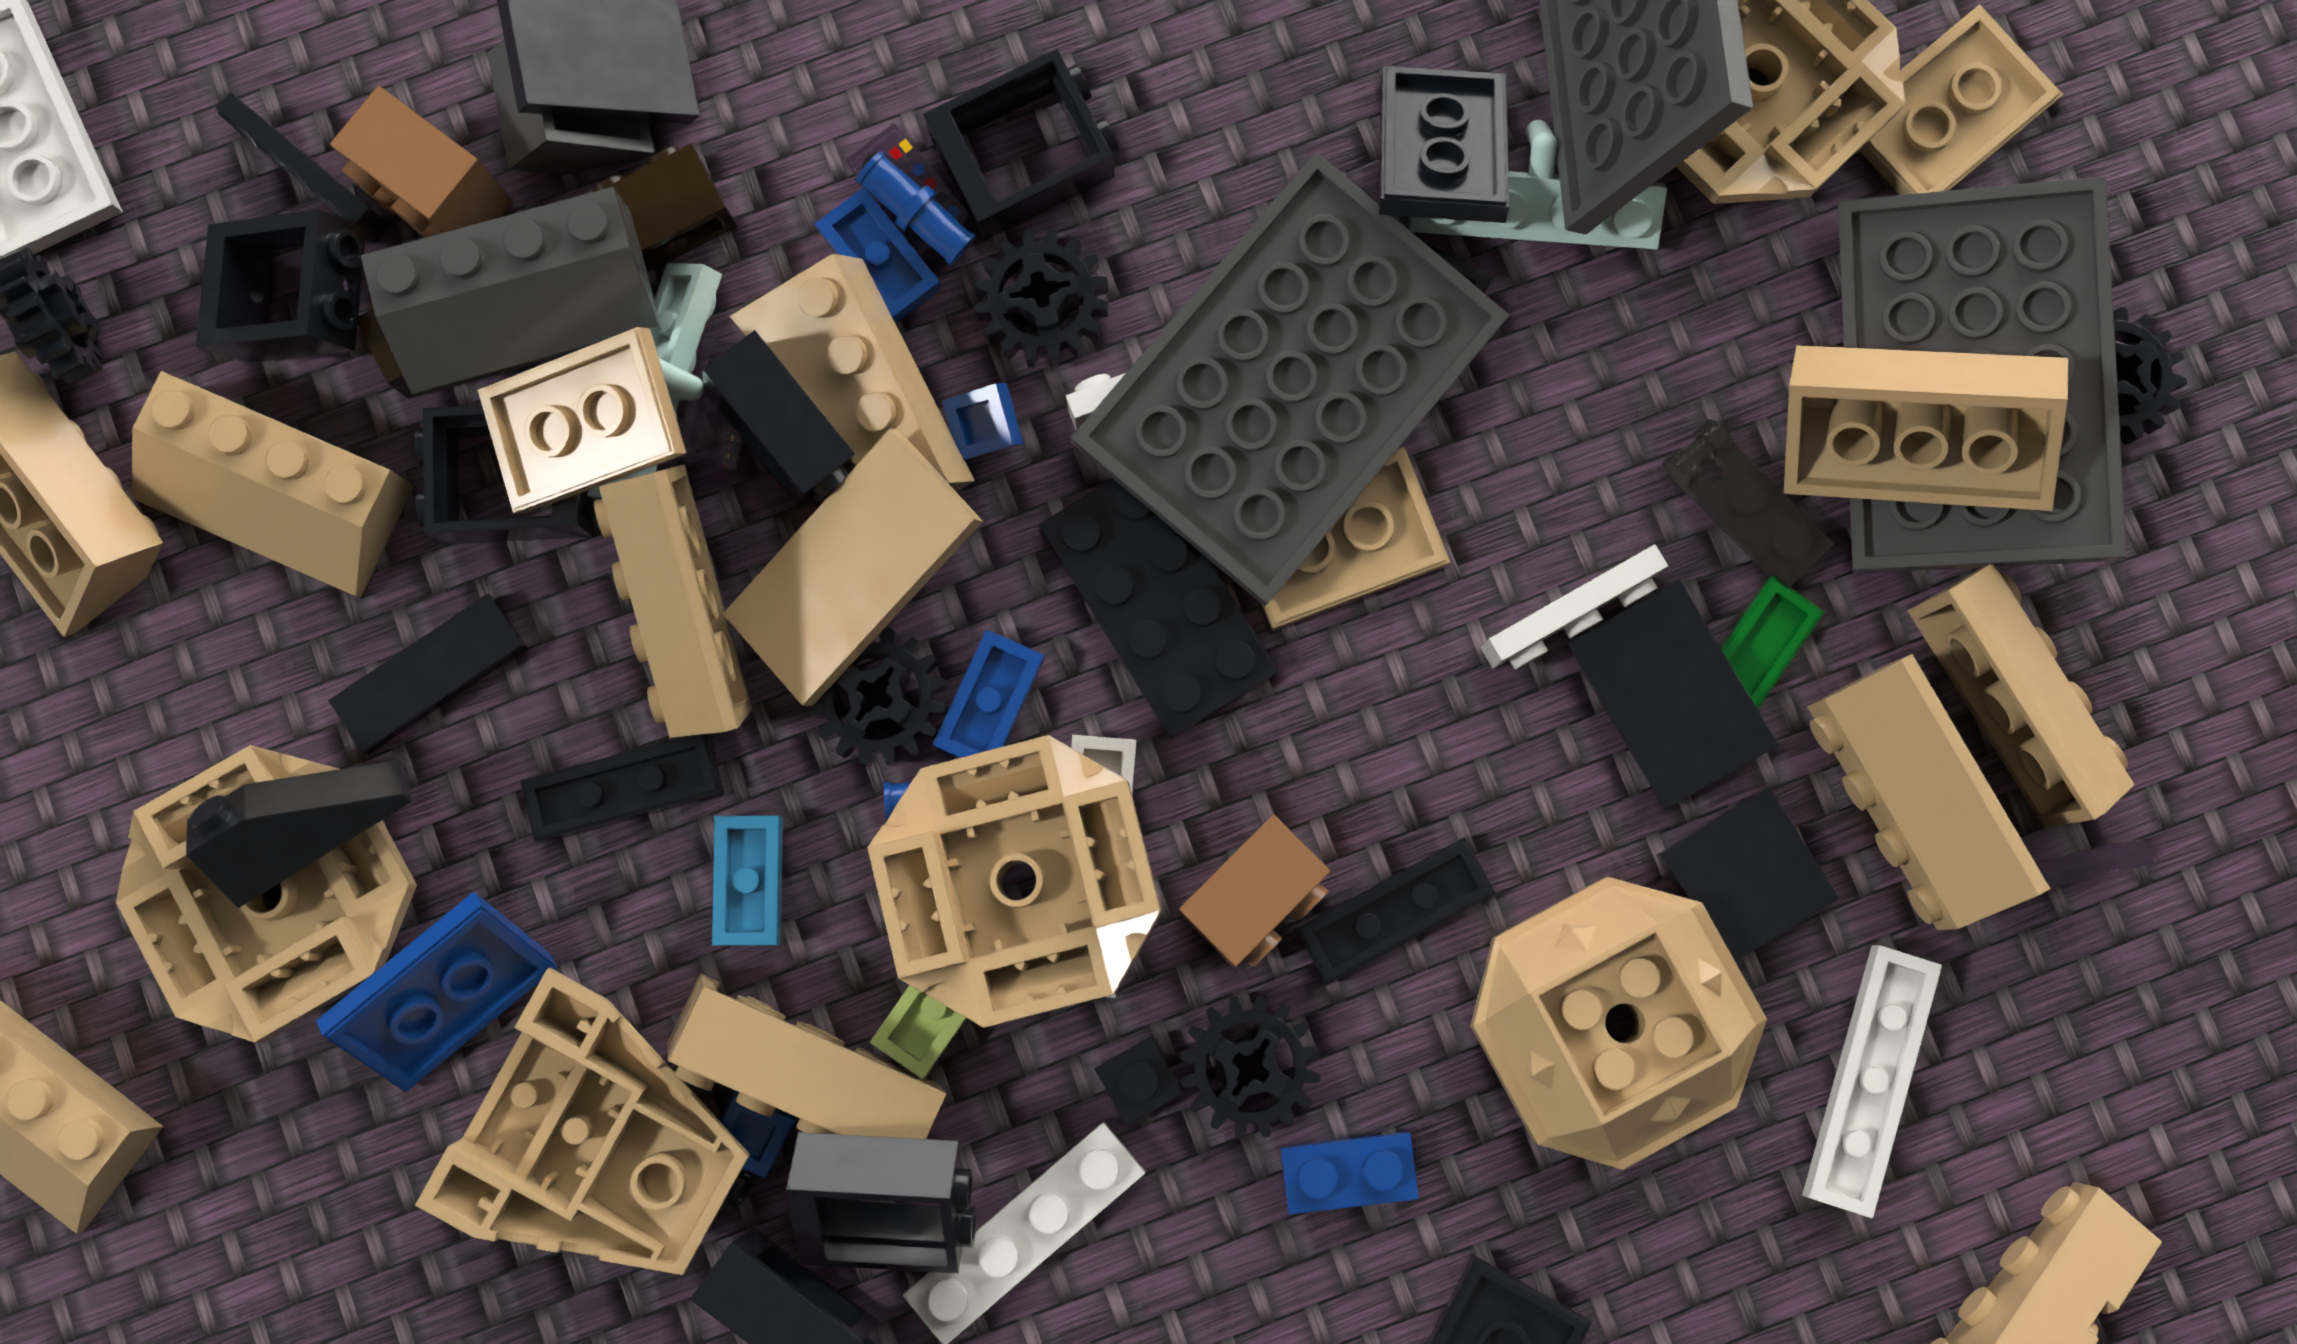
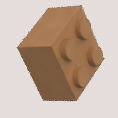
M379 85L330 143L348 162L341 172L364 190L363 193L393 217L397 214L412 226L411 229L422 239L500 218L513 202L476 157Z
M1273 814L1179 908L1178 913L1232 967H1236L1243 959L1251 967L1256 966L1282 939L1273 929L1289 913L1297 921L1302 919L1329 892L1320 882L1331 870Z

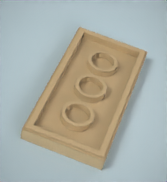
M890 428L846 476L845 480L837 486L727 608L723 615L802 706H813L983 521L899 430Z

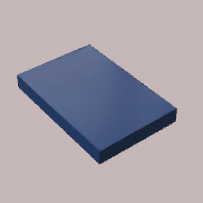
M472 892L318 1018L316 1023L323 1037L404 1092H407L537 985L548 968L555 970L558 966L546 949L478 894Z

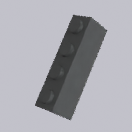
M614 187L360 255L376 319L409 390L415 397L560 358L636 327L650 328L651 332L662 330L631 211Z

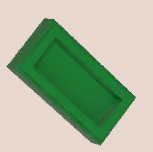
M1773 575L1766 579L1720 646L1757 710L1825 613L1824 610Z

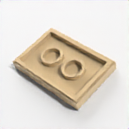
M1979 4L1900 70V81H1903L1906 104L1859 151L1899 195L1950 191L2053 105L2063 93Z
M636 327L478 390L513 513H527L687 454L650 328Z
M1405 447L1398 448L1272 600L1266 606L1262 604L1272 631L1449 565V557Z

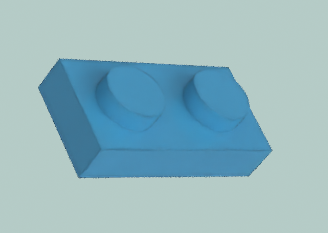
M714 816L712 946L781 945L783 817Z

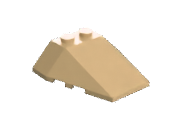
M548 968L514 1027L521 1031L518 1040L463 1138L447 1147L415 1206L473 1238L494 1242L497 1239L535 1245L536 1249L556 1253L563 1250L596 1256L601 1261L683 1275L750 1154L680 1078L674 1075L675 1072L608 999L552 968Z

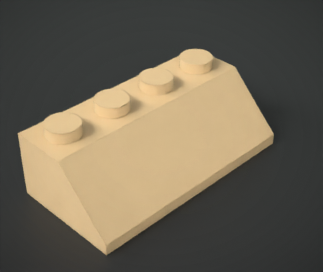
M1796 345L1789 384L1784 494L2053 511L2068 401V358Z
M14 351L0 355V554L62 636L67 637L78 632L145 580L163 545V541L160 539L157 528L151 519L142 515L123 491L117 475L110 468L103 465L86 443L80 427L66 417L49 395L48 388L43 379L38 374L32 373L19 354Z
M160 371L132 428V499L361 598L414 488L413 484L390 469L163 371Z
M685 464L599 486L602 499L595 500L594 502L595 514L604 538L613 536L620 561L612 564L613 578L620 598L623 601L631 599L637 624L630 625V636L638 661L640 663L648 661L655 685L647 688V695L655 722L657 724L666 723L670 738L726 732L739 728L751 712L752 706L729 623L723 615L725 612Z
M1989 564L1968 574L1907 610L2044 828L2095 820L2105 814L2135 785L2126 772L2128 763L2123 751L2111 738L2103 736L2091 717L2092 705L2086 693L2076 683L2068 681L2055 661L2057 651L2052 640L2041 628L2032 625L2020 606L2022 596L2017 585L2007 574L1999 572L1994 564Z
M1913 654L1873 670L1807 706L1814 718L1810 721V727L1815 739L1828 754L1834 752L1846 773L1842 781L1848 796L1860 810L1867 809L1879 830L1875 834V839L1881 853L1892 866H1900L1912 887L1908 891L1910 902L1925 923H1933L1936 930L1960 929L2050 890L2049 885Z
M0 1000V1175L76 1234L83 1233L164 1126Z

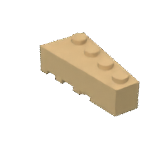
M831 254L729 316L746 336L756 330L855 453L852 460L855 465L864 458L891 428L899 430L956 492L975 481L863 259Z
M699 974L667 1042L668 1061L678 1065L674 1074L676 1077L708 1091L712 1090L715 1082L739 1092L736 1098L737 1103L764 1116L772 1117L776 1108L800 1118L796 1127L804 1133L913 1139L927 1138L947 1094L938 1083L927 1078L922 1080L908 1069L863 1048L857 1047L855 1052L843 1047L844 1041L809 1023L806 1024L798 1021L796 1026L784 1021L785 1015L772 1009V1006L751 996L744 997L738 995L736 999L717 992L721 982L704 974Z
M2073 1182L2070 1187H2061L2045 1202L2041 1210V1215L2044 1219L2031 1235L2017 1239L2004 1252L2000 1260V1266L2003 1269L1987 1288H1978L1963 1302L1958 1312L1961 1320L1945 1339L1938 1338L1931 1344H2096L2099 1340L2097 1338L2098 1326L2094 1323L2100 1311L2103 1314H2110L2120 1308L2162 1241L2099 1187Z

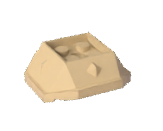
M1738 0L1747 68L1762 72L1766 76L1769 85L1761 86L1749 80L1753 108L1677 165L1676 168L1713 204L1809 198L1906 104L1903 81H1900V53L1897 29L1868 0Z
M1050 735L921 768L900 798L885 825L881 826L867 847L898 979L929 995L983 1028L1116 994L1162 912L1129 782ZM1027 863L1032 867L1036 875L1035 888L1028 897L1022 900H1012L1008 897L1003 887L1004 875L1013 865Z
M249 745L133 811L128 836L132 840L122 868L116 904L176 1018L230 1033L233 1036L251 1042H265L347 995L386 964L417 884L383 821L378 822L280 883L282 888L281 900L271 911L264 904L263 894L237 908L186 856L187 819L207 799L217 795L224 797L244 784L339 770V768Z
M1604 877L1491 939L1486 959L1487 964L1470 1027L1534 1143L1624 1170L1737 1108L1767 1018L1702 902L1615 878ZM1618 1004H1623L1633 1013L1635 1026L1632 1034L1627 1039L1617 1042L1608 1034L1605 1020L1611 1008Z

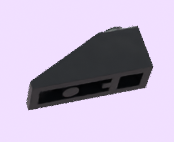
M400 760L249 783L242 785L224 797L222 795L213 796L200 804L190 818L187 819L186 856L237 908H240L411 803L407 769Z

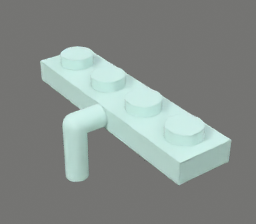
M1534 120L1526 128V138L1531 146L1528 173L1508 171L1509 211L1506 223L1409 217L1408 223L1411 232L1658 249L1667 187L1664 182H1655L1586 235L1565 230L1559 175L1553 174L1557 141L1545 121Z
M667 263L654 299L662 330L651 333L676 419V409L679 400L694 401L699 399L704 392V385L701 379L691 373L696 364V350L706 321L715 309V294L722 277L721 273L704 264ZM657 465L609 483L656 472ZM599 486L590 489L587 496L596 500L602 499Z

